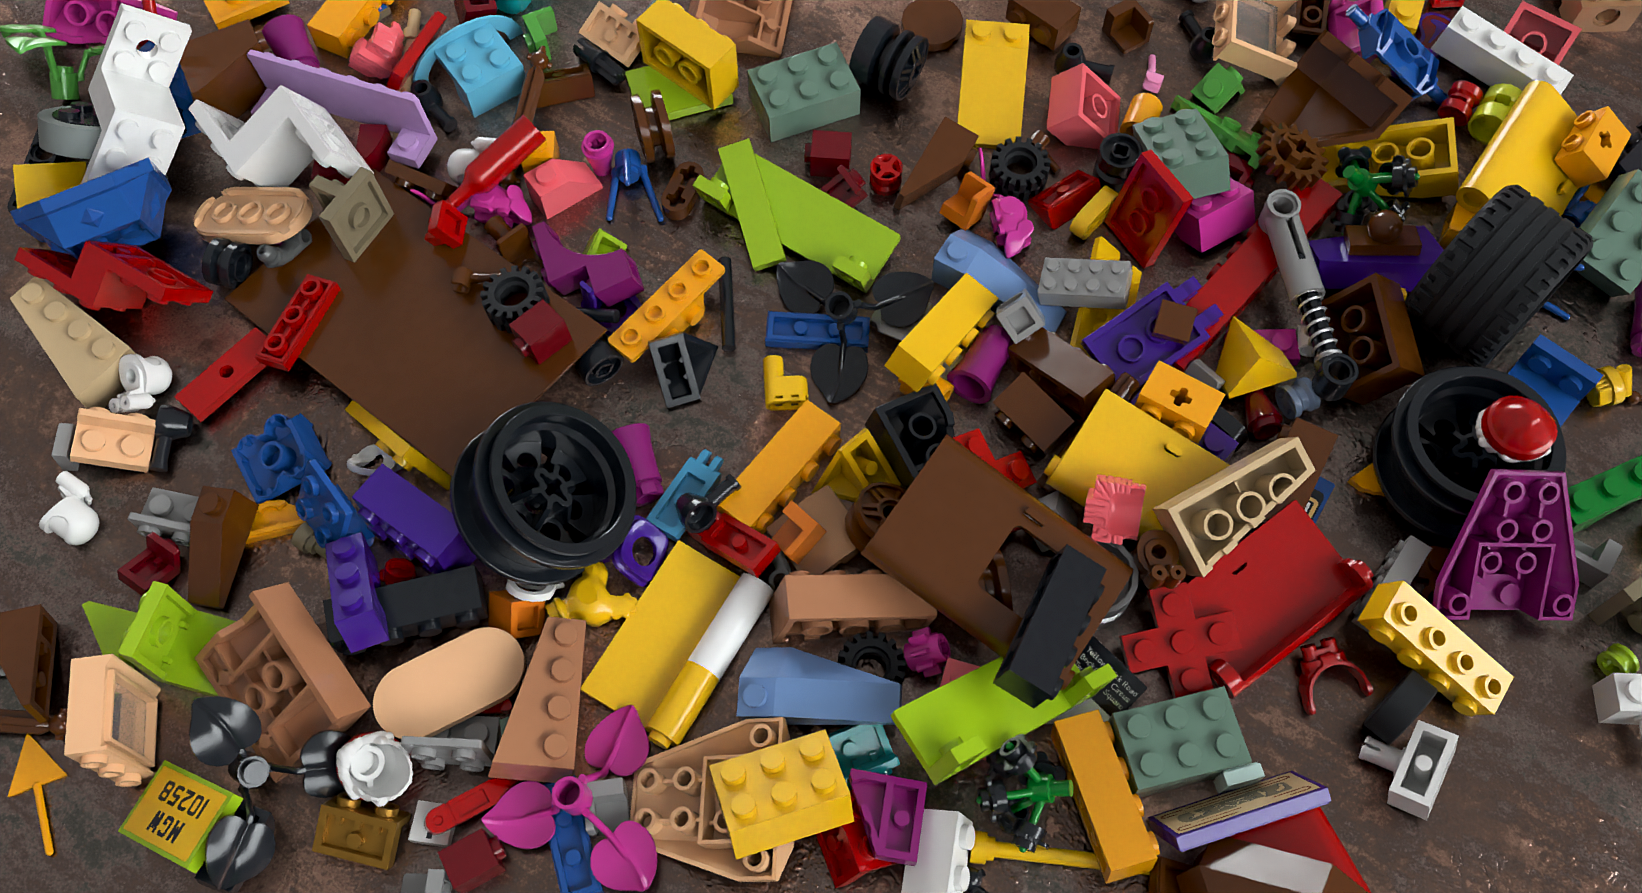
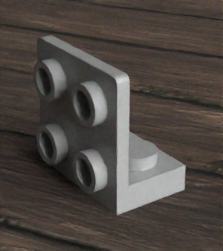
M473 716L433 737L402 736L400 745L412 758L421 763L423 768L443 770L445 769V764L460 765V769L465 771L481 772L484 770V766H491L500 743L501 729L499 720L501 718Z

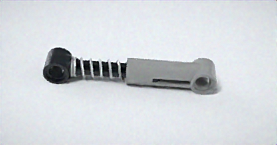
M1278 189L1269 194L1259 215L1258 225L1263 232L1268 234L1290 303L1298 307L1297 312L1302 315L1301 324L1306 326L1304 334L1310 337L1308 345L1313 347L1311 355L1314 357L1315 362L1313 366L1315 375L1312 379V389L1321 399L1337 401L1345 396L1357 379L1359 373L1358 366L1350 356L1342 354V351L1335 345L1338 340L1332 336L1334 329L1329 327L1330 318L1325 315L1327 308L1322 306L1321 303L1325 296V289L1299 216L1301 201L1292 191Z

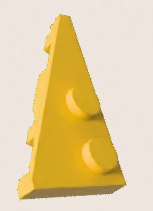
M354 400L350 402L345 411L379 439L375 444L377 447L391 456L396 463L410 472L415 467L446 490H449L451 476Z

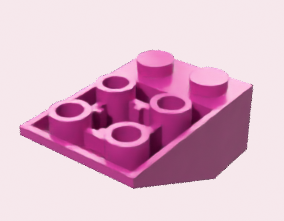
M1230 178L1229 191L1193 199L1174 232L1183 242L1199 252L1207 251L1250 228L1255 223L1254 191Z

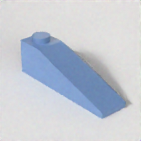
M960 229L951 233L934 258L932 281L951 289L965 273H968L999 298L991 308L995 313L997 306L1026 288L1045 317V326L1043 328L1049 332H1056L1066 316L1067 311L1061 306L1040 305L1037 294L1039 285L1010 258H1006L1004 252L993 242L969 230Z
M792 647L755 648L739 677L736 716L743 720L784 717L787 725H895L890 715L894 710L902 707V685Z

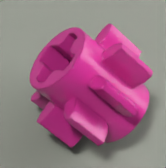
M930 627L913 631V637L908 638L909 643L904 645V657L908 667L912 671L917 670L918 673L923 671L925 678L942 673L941 667L946 666L945 662L948 657L951 658L950 647L946 637L942 633H931Z

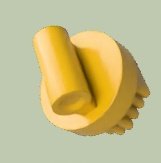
M1621 364L1615 369L1607 365L1596 369L1603 374V377L1586 397L1592 407L1613 406L1622 403L1625 397L1632 395V366Z

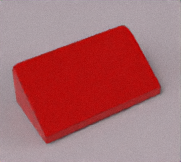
M1076 170L1028 200V204L1051 229H1056L1076 217L1080 210L1101 190L1100 181L1092 175Z

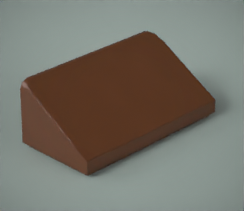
M582 64L543 72L545 79L537 108L594 97L595 90L589 65Z

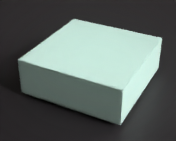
M1254 762L1224 770L1213 782L1217 793L1221 794L1258 783L1265 777L1261 764Z

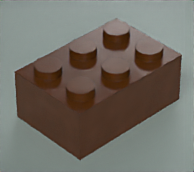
M1374 273L1321 301L1322 306L1327 308L1325 315L1330 318L1329 327L1334 329L1332 336L1338 340L1335 344L1336 347L1342 351V354L1350 356L1358 366L1359 373L1357 379L1343 398L1365 405L1425 376L1399 283Z

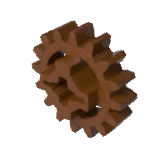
M1281 122L1278 126L1271 125L1257 142L1260 146L1256 149V153L1262 156L1258 163L1260 165H1267L1268 169L1265 173L1267 175L1273 174L1276 177L1277 184L1285 181L1288 189H1292L1295 185H1297L1300 191H1303L1307 186L1312 188L1327 172L1325 166L1329 163V160L1322 157L1326 152L1325 148L1317 147L1316 145L1319 139L1309 136L1307 129H1304L1302 132L1298 131L1297 125L1294 123L1290 128L1284 122Z

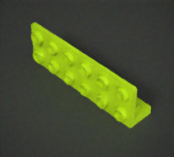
M755 154L782 245L809 261L824 264L833 275L867 293L899 243L900 235ZM721 164L711 180L699 174L692 186L702 200L739 220L723 164Z
M999 657L894 710L890 716L934 785H937L996 752L1008 739L1019 734L1026 735L1092 698L1117 677L1116 673L1109 663L1095 671L1091 666L1080 671L1076 664H1074L1071 670L1075 672V675L1063 691H1059L1052 701L1046 699L1033 709L993 684L1003 662V658Z

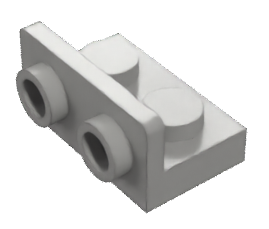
M152 487L141 514L130 512L128 520L138 528L137 533L143 537H146L153 531L159 536L171 538L177 544L190 547V520L199 497Z

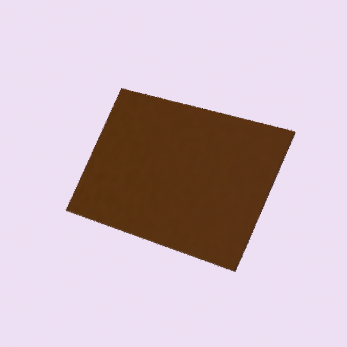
M373 168V175L390 204L394 215L355 263L342 256L318 216L304 228L312 234V243L293 260L281 267L268 268L263 264L225 298V301L269 334L307 274L337 282L341 290L298 358L389 427L443 471L452 476L458 457L471 440L487 430L494 420L509 409L521 404L536 402L607 329L545 287L550 299L548 305L565 320L573 340L540 365L529 355L526 358L522 357L511 342L515 339L514 335L507 333L506 328L503 331L498 330L496 325L491 323L482 305L480 294L481 291H485L483 288L485 282L479 284L472 283L467 294L454 292V284L451 283L453 273L458 267H466L473 271V273L491 274L501 273L499 269L504 267L507 272H511V266L515 265L467 232L464 235L463 245L454 249L447 244L433 246L424 240L425 234L428 233L429 217H431L432 208ZM514 294L503 305H517L524 301L528 294Z

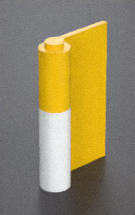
M678 540L636 605L637 611L631 613L629 619L624 621L581 686L580 691L613 711L633 705L639 714L645 730L650 733L648 736L650 741L665 750H668L670 745L674 747L679 746L773 596L772 588L751 574L743 573L741 577Z

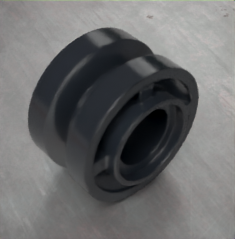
M220 237L214 238L208 244L202 259V275L205 281L209 284L223 285L226 288L235 290L251 274L253 265L251 248L245 243L232 242L229 239Z

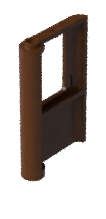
M946 434L886 520L865 546L861 555L1003 659L1023 618L981 589L978 580L1013 528H1021L1055 554L1068 544L1105 567L1107 570L1101 581V584L1105 586L1099 600L1090 607L1087 614L1091 616V621L1081 636H1077L1074 646L1078 648L1077 653L1067 668H1063L1060 678L1064 680L1060 691H1063L1075 675L1071 668L1133 573V568Z

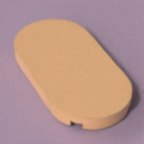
M230 187L221 191L223 196L217 199L212 196L199 207L194 217V226L197 228V232L201 235L202 239L209 243L214 238L220 237L229 239L232 242L237 241L245 244H277L293 237L305 227L312 216L313 204L301 189L295 187Z
M483 627L467 632L388 672L382 678L374 693L373 711L375 718L385 732H392L394 737L401 739L402 736L433 737L511 697L520 686V681L525 673L526 660L522 648L512 635L498 628Z

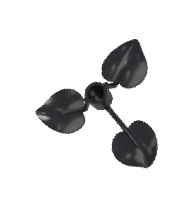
M806 260L780 262L777 265L778 289L783 302L791 312L816 314L822 304L825 306L827 314L837 324L841 342L840 346L826 344L820 347L814 353L810 364L814 383L827 401L832 404L851 397L862 386L868 374L869 364L865 351L856 346L847 347L845 325L851 324L856 319L857 309L862 308L873 311L881 309V316L887 324L899 328L907 327L916 323L923 316L934 290V282L924 275L904 271L892 272L879 278L873 285L872 294L878 303L871 304L862 302L859 299L853 301L847 293L842 291L832 293L834 290L833 275L829 268L820 262Z
M201 696L192 699L189 728L191 751L199 761L206 765L215 767L228 765L230 777L240 783L238 792L242 795L246 811L245 820L236 815L222 817L213 826L208 835L205 847V862L208 875L215 887L224 890L251 879L262 872L273 858L276 845L274 834L267 825L253 823L255 813L249 789L262 785L268 778L269 772H280L293 775L304 774V791L317 798H329L344 792L345 789L337 777L336 754L351 739L349 735L334 730H324L312 735L305 742L300 752V760L303 767L278 765L272 762L267 763L264 758L245 750V748L255 744L262 733L259 716L251 707L235 699L222 696Z

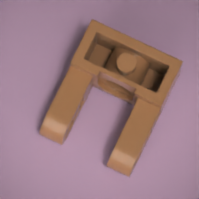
M1561 0L1562 4L1559 7L1561 18L1582 28L1581 32L1628 31L1641 13L1642 0Z

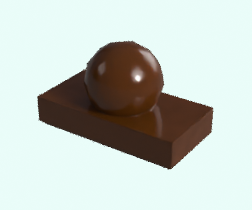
M1385 209L1376 212L1369 219L1368 225H1345L1343 237L1348 255L1417 256L1421 253L1422 243L1416 225H1403L1402 218L1392 210Z

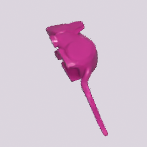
M978 148L981 178L986 181L982 148ZM993 193L991 198L993 211L989 213L993 233L998 232V235L995 237L997 247L1003 245L1005 257L1012 258L1020 253L1024 247L1031 244L1032 238L1030 235L1034 230V226L1030 220H1027V209L1022 201L1013 196L1005 197Z
M497 185L488 193L471 196L456 208L458 211H462L470 205L475 211L474 219L485 224L491 217L496 215L501 216L511 228L513 223L518 225L521 223L530 225L532 223L531 210L524 200L521 188L517 185H510L507 190ZM415 189L410 190V192L418 195L433 207L435 202L425 194Z

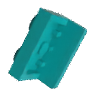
M849 725L828 734L849 791L852 790L849 782L851 768L890 775L893 772L892 768L900 765L898 756L892 751L883 725Z

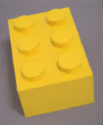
M657 0L636 19L643 62L713 110L739 87L736 44L728 36L721 35L710 28L704 20L693 17L681 5L672 3L669 0Z
M826 729L709 765L716 796L736 860L854 822L851 795Z

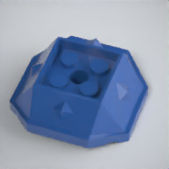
M148 157L55 195L12 210L10 213L16 225L38 241L47 243L52 251L66 253L78 260L86 241L128 244L140 247L161 238L165 204L172 188L167 177Z

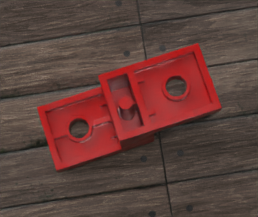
M86 241L78 260L66 253L19 247L14 259L27 267L29 274L49 280L54 283L53 288L55 290L77 297L80 305L91 310L98 311L101 307L124 312L126 308L142 309L146 298L165 305L169 301H175L191 306L192 303H209L213 294V290L136 245Z

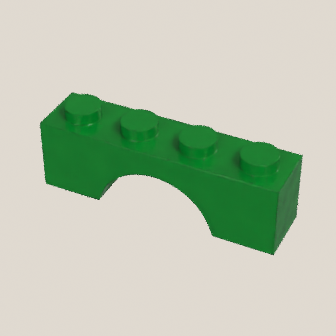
M1642 455L1568 488L1573 534L1588 528L1610 513L1642 499Z

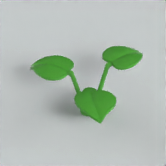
M7 24L0 26V33L5 38L6 44L20 55L30 49L43 47L50 70L51 99H80L78 81H85L84 73L89 58L102 54L105 45L91 46L89 49L84 50L78 73H76L73 66L56 65L52 46H67L65 41L46 37L45 32L56 33V28L37 24ZM15 33H32L37 37L7 36Z

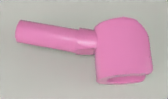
M1151 54L1148 56V70L1142 89L1158 94L1164 75L1155 73L1156 56Z

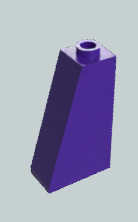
M1425 225L1416 226L1422 243L1421 253L1417 256L1348 255L1343 236L1308 241L1325 289H1346L1364 278L1377 273L1399 283L1401 288L1406 289V292H1412L1423 275L1444 250Z

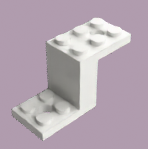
M121 3L88 88L102 131L81 184L148 157L166 175L185 130L169 86L192 33L189 24ZM144 40H150L155 43L154 48L148 52H141L136 49L138 43Z
M282 85L273 92L246 123L197 99L188 108L196 119V127L208 136L212 142L210 144L211 148L219 156L223 157L228 164L226 166L227 171L236 179L241 181L243 179L249 180L257 187H288L313 159L325 168L329 166L336 168L346 178L353 176L360 167L372 171L324 107Z

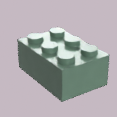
M837 42L747 70L749 97L770 142L860 114L861 90Z
M1197 108L1182 109L1172 115L1160 118L1151 117L1141 123L1133 124V135L1140 142L1143 152L1152 149L1194 199L1230 190L1229 155Z
M1639 169L1619 175L1579 227L1592 236L1593 248L1580 263L1584 265V270L1576 272L1610 297L1631 294L1642 280V171Z
M1225 686L1113 713L1108 720L1115 736L1113 747L1117 757L1122 756L1129 770V780L1127 782L1132 794L1137 793L1140 798L1213 780L1224 770L1244 766L1252 762Z

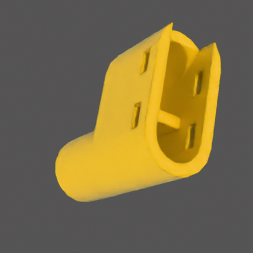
M778 355L766 356L762 360L766 409L770 411L798 410L809 399L807 378L798 375L784 376L783 358Z

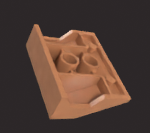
M691 0L688 13L697 19L704 20L710 28L719 34L728 36L736 44V53L779 58L782 53L792 0Z
M289 582L252 591L249 598L254 605L240 620L218 631L198 653L195 660L219 696L240 701L251 707L259 716L262 733L259 740L251 746L255 753L264 758L267 763L272 762L278 765L300 767L302 765L300 760L301 749L312 735L324 730L344 733L353 726L371 705ZM269 772L275 783L289 775L287 773Z

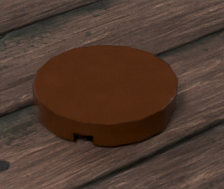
M914 0L904 9L901 20L902 32L904 30H911L915 36L921 35L927 38L929 41L928 51L932 52L949 48L952 42L960 38L963 26V17L960 9L949 0Z

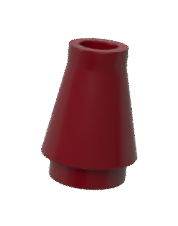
M1263 388L1242 395L1248 431L1256 439L1260 440L1276 436L1282 427L1283 418L1265 395Z

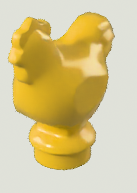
M598 562L585 567L582 576L571 585L567 598L561 600L559 597H555L552 602L545 605L549 617L585 620L587 625L596 627L612 619L618 620L622 617L629 619L630 614L637 611L636 605L638 600L632 597L630 593H625L623 596L610 595L606 589L608 569L603 562Z

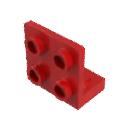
M852 790L849 792L854 822L816 834L835 889L851 884L869 871L899 864L874 859Z

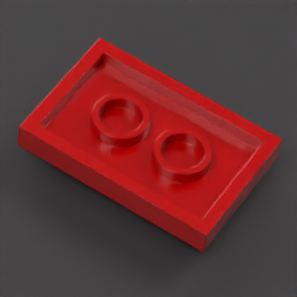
M1151 149L1140 154L1104 222L1144 269L1155 263L1194 198Z

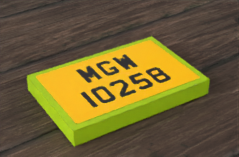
M164 760L118 832L196 874L205 861V847L211 829L222 817L234 815L243 798Z

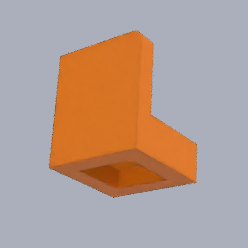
M969 171L964 175L958 193L943 202L939 213L966 231L983 219L995 187Z
M791 500L782 511L789 519L776 532L772 540L777 542L781 551L788 558L799 564L827 531Z
M507 590L489 592V627L504 630L515 639L541 635L545 620V601H523L509 594Z

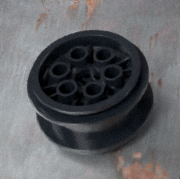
M1456 366L1436 370L1413 383L1403 394L1397 406L1386 416L1380 425L1373 446L1374 471L1382 492L1390 504L1404 519L1415 527L1432 536L1452 542L1456 541L1490 469L1565 472L1567 457L1565 441L1559 422L1549 405L1535 390L1504 372L1472 366ZM1506 396H1521L1539 403L1550 413L1557 425L1558 433L1555 442L1551 446V452L1542 458L1516 463L1503 461L1497 453H1489L1484 447L1479 446L1475 429L1479 412L1489 407L1499 398ZM1457 419L1464 421L1461 427L1458 426ZM1456 470L1460 472V475H1457L1452 471Z
M548 401L529 402L504 412L492 422L487 430L476 436L463 449L451 476V510L458 531L466 545L483 564L495 573L514 582L526 585L549 586L566 582L584 572L585 567L594 565L611 555L622 544L629 533L636 511L637 497L634 471L622 444L611 430L598 419L580 409L562 403ZM541 453L548 457L543 464H541ZM575 487L579 495H571L575 491ZM527 503L534 510V513L530 512L524 504ZM566 531L579 540L578 543H574Z

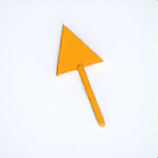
M26 734L7 797L33 789L45 854L51 856L54 853L42 785L68 775L30 734Z

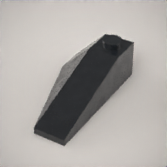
M936 383L933 386L928 385L922 388L918 393L914 391L876 407L864 424L906 489L909 488L945 435L948 434L952 438L955 437L953 412Z

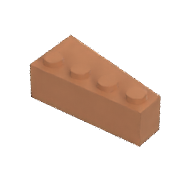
M834 570L824 575H810L808 571H794L784 576L769 601L773 644L786 643V636L804 634L805 641L820 640L821 635L838 630L843 637H850L858 633H865L869 630V627H875L877 634L879 632L919 630L928 627L937 617V611L934 607L890 575L882 574L880 570H868L861 574H846L845 571Z
M547 617L493 758L488 775L489 778L556 783L559 779L572 775L575 763L586 630L585 620Z

